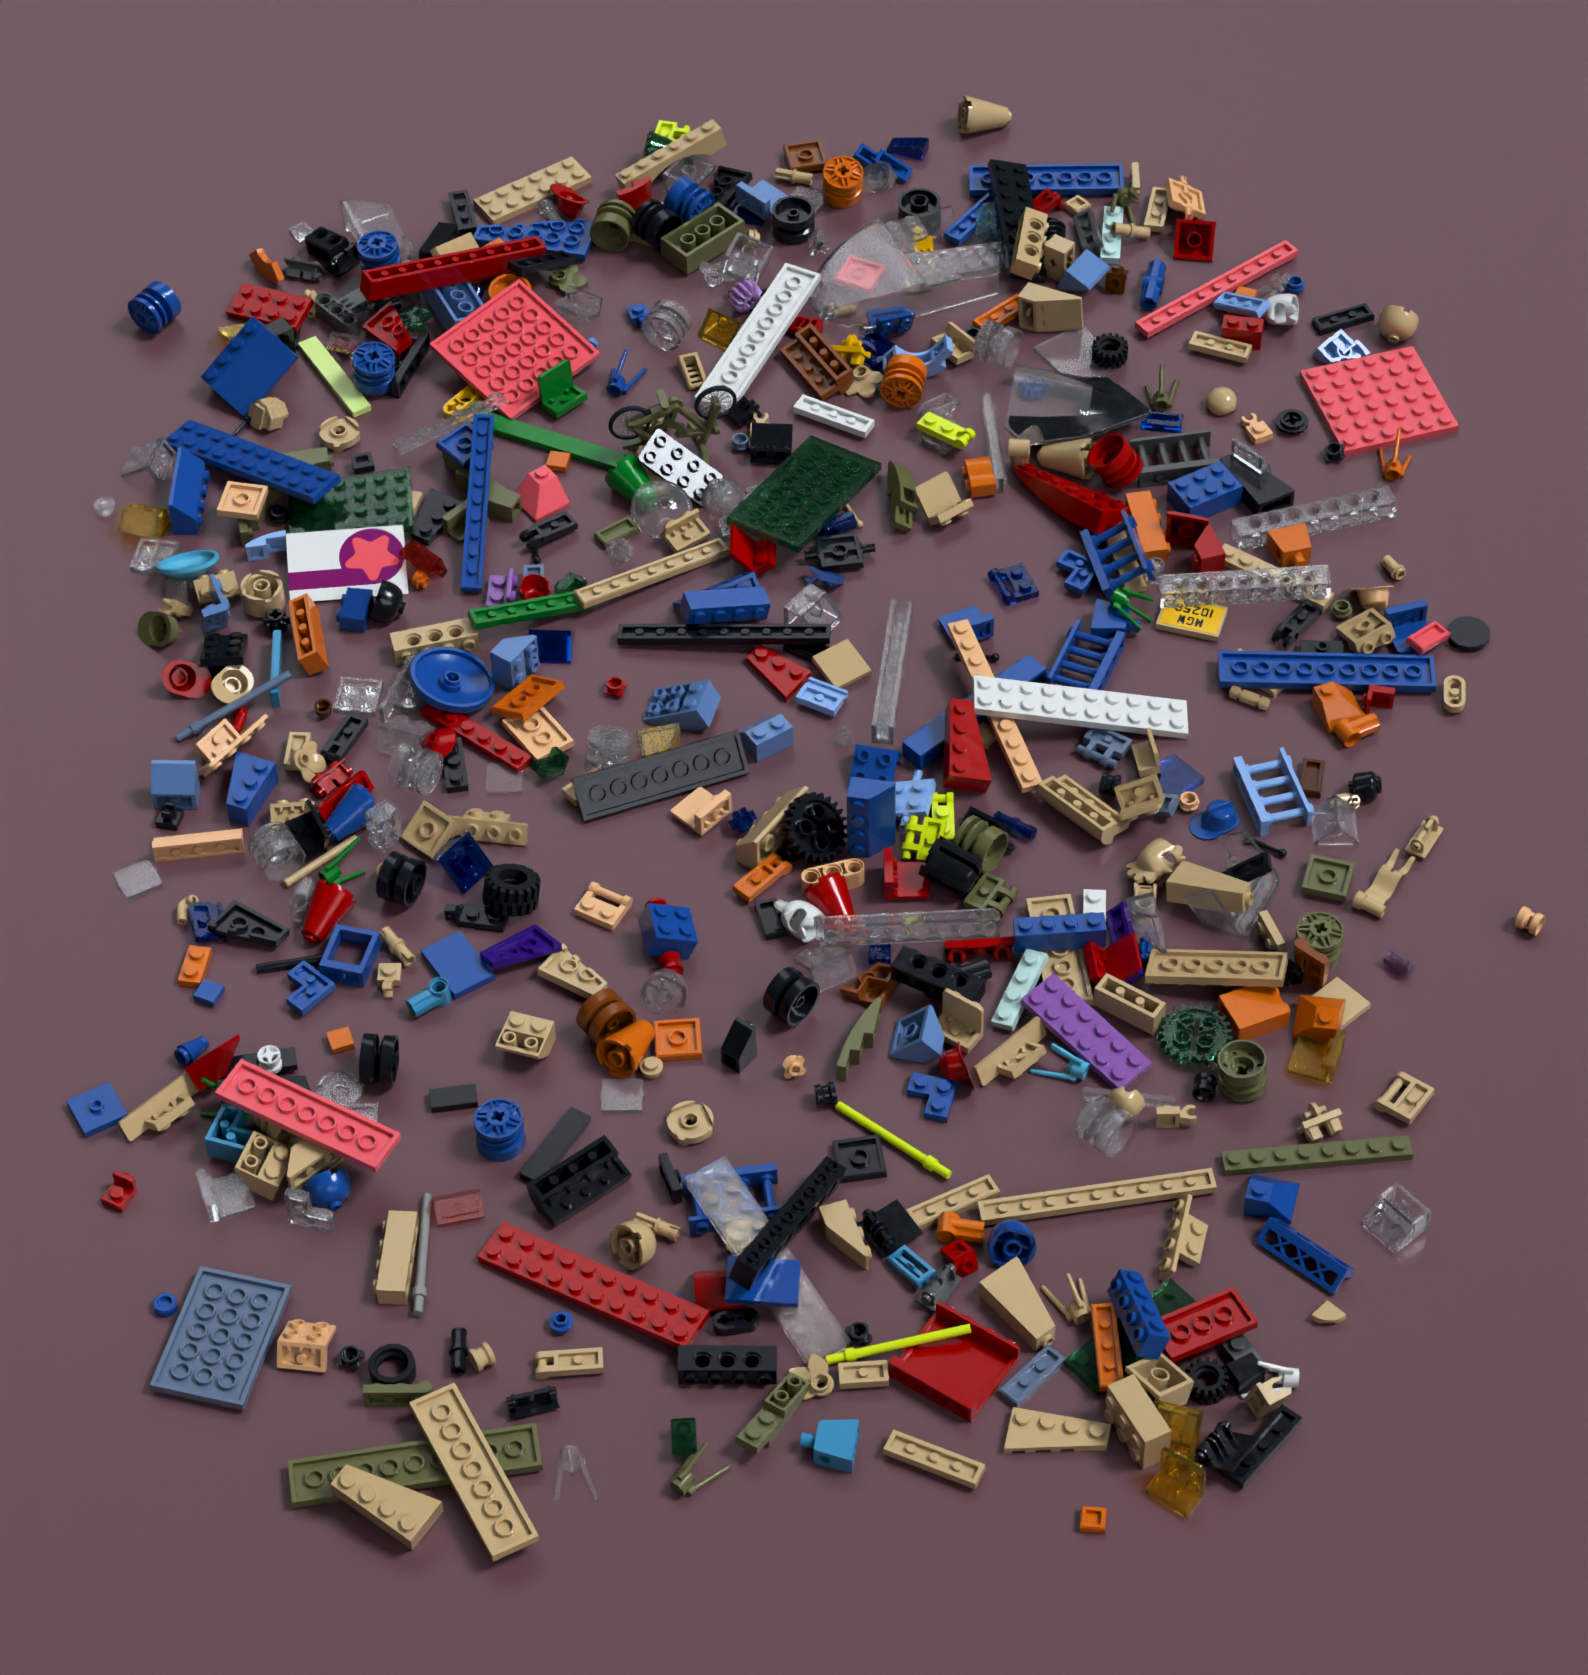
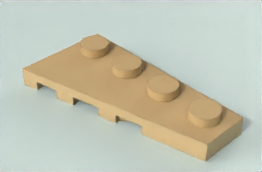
M1013 1407L1004 1446V1454H1013V1451L1036 1453V1450L1061 1452L1062 1449H1073L1074 1452L1106 1451L1111 1424Z

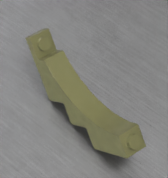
M327 447L282 453L331 471L330 467H334L332 454L328 455ZM268 487L269 492L258 521L238 518L242 547H245V544L250 542V538L253 537V531L260 530L262 521L271 506L286 493Z

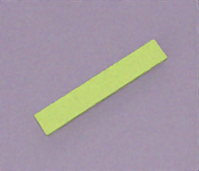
M316 336L298 343L300 351L353 418L372 411L369 402L355 387L354 383Z

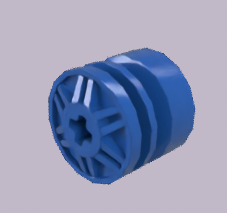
M684 176L672 185L664 199L663 205H666L668 209L681 216L683 223L713 206L715 199L712 193L703 187H699L696 182Z
M375 230L364 234L359 239L357 250L361 271L402 263L398 240L393 233L385 230Z
M160 281L150 283L141 293L131 299L127 306L132 320L138 327L149 334L159 332L181 312V303L177 295L170 287Z
M371 341L361 344L353 352V383L361 393L371 396L382 395L390 391V382L395 375V355L393 350L381 342Z
M499 1098L486 1101L478 1107L474 1114L473 1122L479 1153L486 1159L495 1162L512 1160L518 1156L524 1149L526 1141L521 1108L513 1101Z

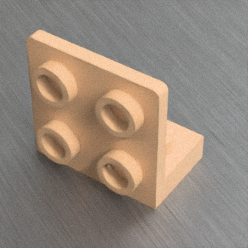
M698 787L670 810L671 815L702 836L732 812L731 793L724 789L720 794L714 796L704 788Z
M301 1319L288 1321L277 1340V1368L325 1373L327 1370L328 1344L336 1332V1326L329 1325L327 1322L307 1323Z

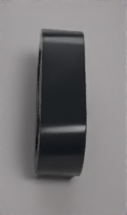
M752 1308L722 1311L713 1318L714 1332L720 1336L754 1332L759 1326L758 1312ZM745 1318H750L751 1322L747 1323ZM726 1321L727 1326H722L721 1322Z

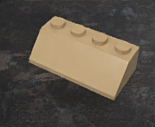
M802 786L788 790L775 801L774 806L769 811L764 812L761 820L756 825H752L747 835L736 843V861L754 869L768 856L776 853L781 848L782 844H784V836L787 833L782 831V828L787 827V824L782 821V819L788 817L784 811L790 809L788 804L794 802V798L805 793L809 794V787Z

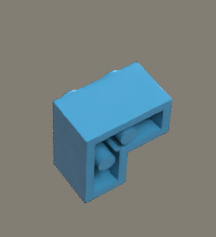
M222 1104L204 1138L208 1156L233 1163L238 1162L253 1131L246 1129L248 1122L245 1111L230 1104Z

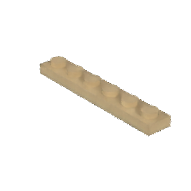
M1226 543L1222 546L1226 553L1225 567L1300 602L1305 600L1322 609V612L1334 600V593Z

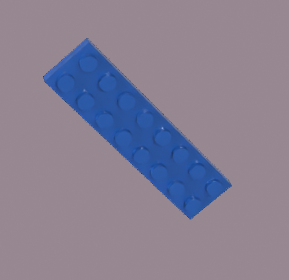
M1123 163L1026 164L1031 193L1035 196H1038L1046 188L1052 193L1056 191L1059 195H1113L1119 188L1124 187ZM969 165L970 196H985L989 191L993 193L988 165Z

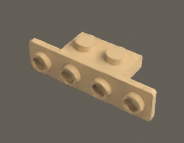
M472 808L467 810L463 817L448 815L459 823L450 838L522 846L527 844L528 825L526 823L510 822L511 814H504L503 811L483 812L482 809Z
M1039 1016L1034 1017L974 1066L973 1069L980 1085L985 1086L999 1074L1015 1079L1047 1053L1044 1045L1038 1044L1047 1035Z
M184 1072L121 1119L118 1125L128 1141H133L147 1129L164 1131L171 1126L172 1121L185 1116L189 1109L195 1105L191 1096L197 1093L198 1089L187 1072Z
M1189 1193L1181 1199L1178 1198L1172 1207L1173 1216L1168 1225L1169 1234L1163 1246L1165 1250L1164 1256L1159 1264L1160 1273L1158 1279L1162 1281L1175 1273L1178 1259L1192 1267L1200 1264L1208 1225L1189 1214L1192 1195Z

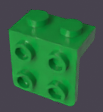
M567 359L562 360L537 378L541 407L557 419L588 399L587 393L574 385L571 363Z

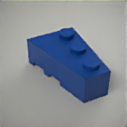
M236 751L226 801L229 821L250 826L278 782L275 762Z

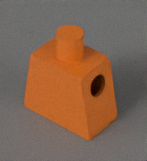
M1305 523L1267 531L1266 547L1282 567L1294 565L1296 570L1306 568V562L1310 561L1311 543Z

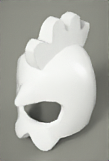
M1290 293L1277 294L1267 299L1271 306L1261 317H1264L1268 324L1290 326L1297 323L1299 303L1296 295Z
M780 899L775 901L774 907L781 912L782 924L797 939L806 943L810 942L823 929L826 921L824 914L809 902L803 900L785 902Z

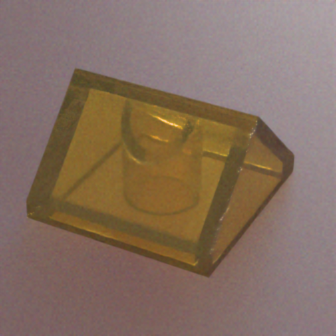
M709 308L699 330L698 337L726 350L744 322L724 312Z

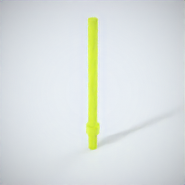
M839 1101L837 1103L836 1110L922 1163V1167L928 1171H934L945 1179H949L952 1175V1171L938 1163V1159L931 1155H925L843 1102Z
M969 1323L857 1349L850 1347L844 1349L845 1351L826 1355L828 1365L844 1361L855 1362L858 1358L970 1334L972 1333Z

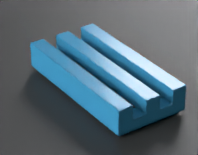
M905 1244L886 1258L887 1263L917 1289L922 1288V1283L927 1284L930 1282V1277L934 1279L937 1276L936 1270ZM903 1253L904 1255H906L910 1260H912L926 1273L923 1274L919 1269L915 1267V1265L912 1262L905 1259L901 1254Z

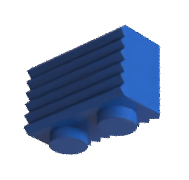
M347 587L346 594H342L341 597L342 609H338L336 620L340 622V629L342 631H358L359 633L366 631L374 604L373 590Z

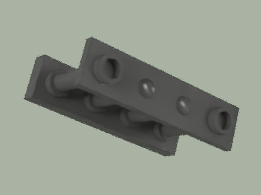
M1206 429L1130 439L1129 444L1131 448L1143 460V468L1138 475L1139 488L1167 485L1170 481L1219 462V457L1210 458L1207 447H1210L1211 430ZM1199 448L1202 460L1190 461L1187 449ZM1179 451L1182 462L1170 463L1167 452ZM1158 453L1162 465L1150 466L1147 454Z

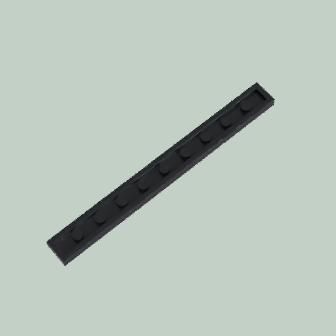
M619 624L617 642L618 645H830L831 624Z

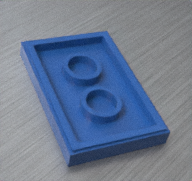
M461 931L421 950L422 957L435 974L448 980L451 995L454 999L495 980L492 971L480 959L479 954Z
M728 1256L724 1303L798 1308L801 1260L776 1259L748 1291L728 1278L738 1257Z

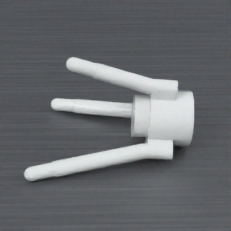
M1262 1361L1257 1362L1258 1366L1268 1368L1270 1372L1278 1373L1277 1377L1280 1380L1277 1384H1282V1387L1273 1388L1274 1391L1279 1392L1289 1387L1290 1391L1291 1388H1298L1299 1368L1283 1367ZM1248 1393L1242 1394L1241 1398L1244 1399Z

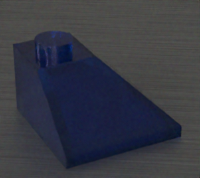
M469 831L455 835L440 849L436 858L462 894L466 893L484 877L489 868L494 867Z

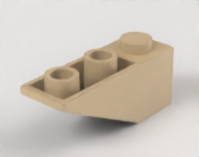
M846 1199L820 1206L819 1222L826 1239L862 1268L869 1270V1259H872V1252L869 1245H865L863 1242L865 1238L862 1227H857L856 1225L857 1217L854 1208H849Z

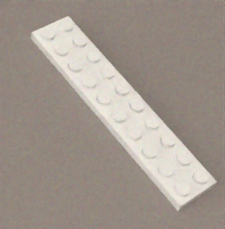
M785 263L695 395V400L707 388L726 386L734 391L738 402L821 281V274ZM714 391L704 396L699 403L708 406L710 396L716 394L718 396V403L721 405L720 411H725L732 402V395L725 391Z
M974 675L972 680L973 706L975 714L1139 734H1147L1146 728L1150 727L1153 735L1187 739L1189 734L1187 700Z

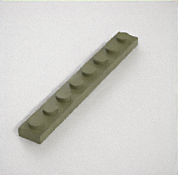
M1409 1135L1221 1151L1224 1176L1413 1159Z

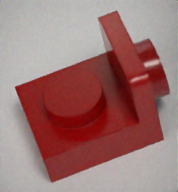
M1048 188L1033 199L1034 209L1046 214L1056 206L1060 210L1064 208L1061 204L1062 198L1056 191L1052 193Z
M115 1170L112 1174L114 1182L103 1195L101 1201L103 1205L123 1213L138 1191L133 1176Z
M961 1238L940 1248L942 1257L957 1268L955 1271L956 1275L961 1278L979 1269L974 1249Z

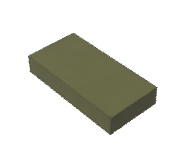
M628 515L595 532L594 538L607 550L640 533V527Z

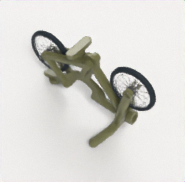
M713 386L705 389L697 396L694 403L696 413L704 418V421H702L683 406L681 398L672 396L668 400L664 389H658L656 393L659 404L646 409L640 406L623 407L616 411L609 420L608 427L610 433L618 439L625 440L621 441L624 450L627 449L630 452H635L639 449V446L647 444L657 429L672 428L677 430L674 433L676 438L694 437L700 450L701 460L709 465L707 440L711 434H720L719 424L716 422V419L728 415L734 409L737 398L734 391L726 386ZM678 413L690 421L687 423L688 429L685 428L684 424L674 421ZM664 417L663 421L650 426L652 421Z

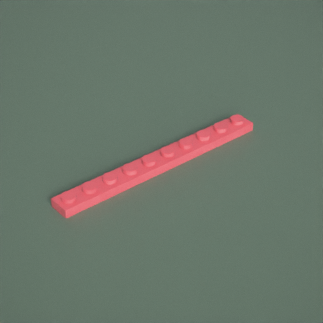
M1284 240L1135 321V328L1145 337L1149 338L1213 303L1224 291L1233 292L1237 290L1238 286H1244L1298 256L1299 250L1287 240Z

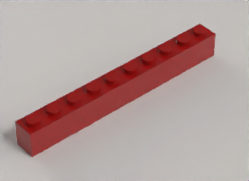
M538 236L363 270L360 291L369 302L512 273V271L507 269L508 261L545 254L547 247Z

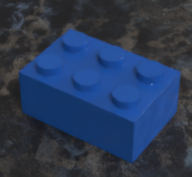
M1219 461L1168 482L1167 501L1176 512L1209 518L1242 503L1243 485Z

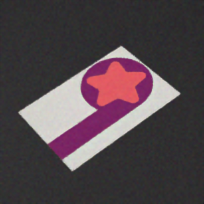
M403 525L286 534L290 600L306 593L312 601L341 599L342 594H346L347 587L373 590L374 597H376L382 580L396 584L403 594H409Z

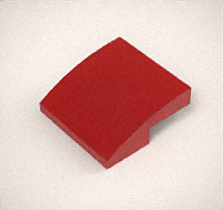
M650 176L631 181L632 187L617 190L616 199L628 203L636 212L644 202L652 199Z

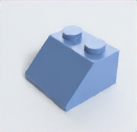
M782 714L768 715L739 730L744 749L757 763L793 745V726Z

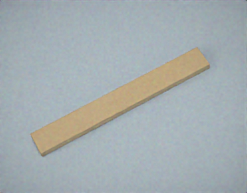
M719 537L574 590L573 596L582 608L585 609L730 556L729 548Z

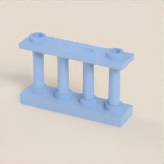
M1283 747L1279 748L1278 760L1249 766L1244 763L1242 756L1233 758L1232 774L1260 837L1269 835V826L1277 821L1302 816L1306 827L1311 826V819L1314 816L1313 805L1308 803L1293 770L1292 759L1290 755L1286 754ZM1278 768L1281 769L1283 774L1281 777L1257 782L1251 778V774ZM1285 784L1288 785L1291 791L1264 798L1258 794V790ZM1295 800L1298 807L1272 814L1265 810V806Z

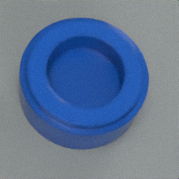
M171 1293L157 1295L153 1300L155 1314L162 1318L174 1315L178 1310L176 1297Z

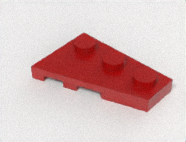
M391 300L362 325L364 331L379 342L388 345L397 355H400L413 344Z

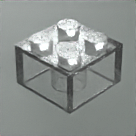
M737 232L724 255L720 272L740 281L751 279L758 284L769 264L773 246Z

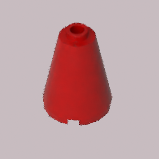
M838 872L818 878V884L813 886L811 883L805 889L804 897L806 901L824 914L825 922L838 936H851L855 933L857 921L846 878Z
M324 879L318 880L314 885L301 930L303 939L310 944L321 943L335 928L336 924H339L356 904V900L352 901L354 896L348 890L334 882L332 886L325 884L327 880Z

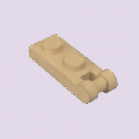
M602 1347L540 1351L534 1354V1362L537 1365L535 1368V1378L538 1380H546L549 1377L604 1373ZM549 1362H554V1365H547V1364H548Z

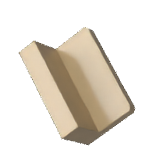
M1150 727L1146 728L1148 741L1131 745L1140 777L1161 773L1159 755Z

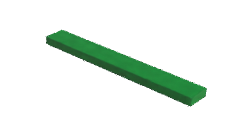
M480 409L477 413L494 415L493 434L547 451L570 453L573 459L605 469L612 468L614 470L618 466L616 462L626 456L625 453L514 419L510 420L507 417Z

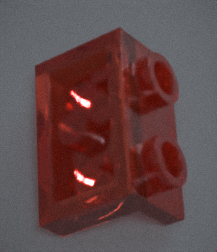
M413 539L399 552L403 559L427 575L430 573L434 575L436 573L443 578L448 573L440 557Z

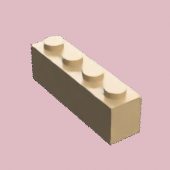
M389 1210L388 1219L383 1220L382 1231L385 1237L380 1240L379 1253L382 1255L381 1259H377L376 1262L378 1279L373 1281V1294H377L378 1304L407 1305L420 1226L418 1212Z

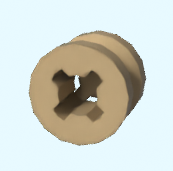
M487 1342L481 1343L477 1349L471 1348L467 1351L470 1362L477 1372L482 1371L487 1365L492 1366L496 1364L495 1355Z

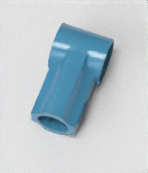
M436 977L429 982L428 988L405 1000L411 1014L414 1017H418L435 1006H447L452 1000L448 980L443 977Z

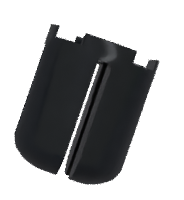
M940 836L928 851L929 854L925 860L926 865H921L918 874L949 892L963 897L971 892L974 887L973 885L978 881L982 872V860L973 853Z

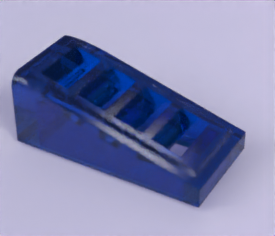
M892 138L887 148V153L923 160L929 149V138Z

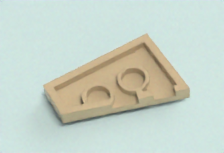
M563 943L561 944L562 951L551 954L538 968V976L587 999L596 992L607 989L608 983L592 968L585 967L581 963V959L576 954L572 955L568 951V947Z

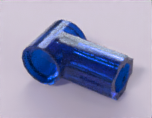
M848 511L832 518L820 516L814 521L812 527L819 537L838 535L856 528L857 521L854 513Z

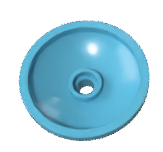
M213 550L184 552L163 559L156 567L157 571L164 576L192 582L196 580V577L206 574L217 564L219 554Z

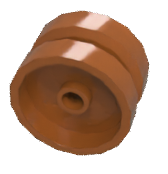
M607 988L591 995L583 1003L578 1011L576 1020L578 1026L598 1046L604 1038L636 1021V1013L613 989Z

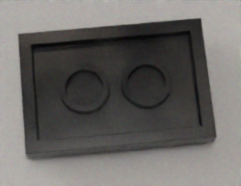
M233 632L229 635L212 633L205 636L200 656L201 667L244 665L248 647V634Z

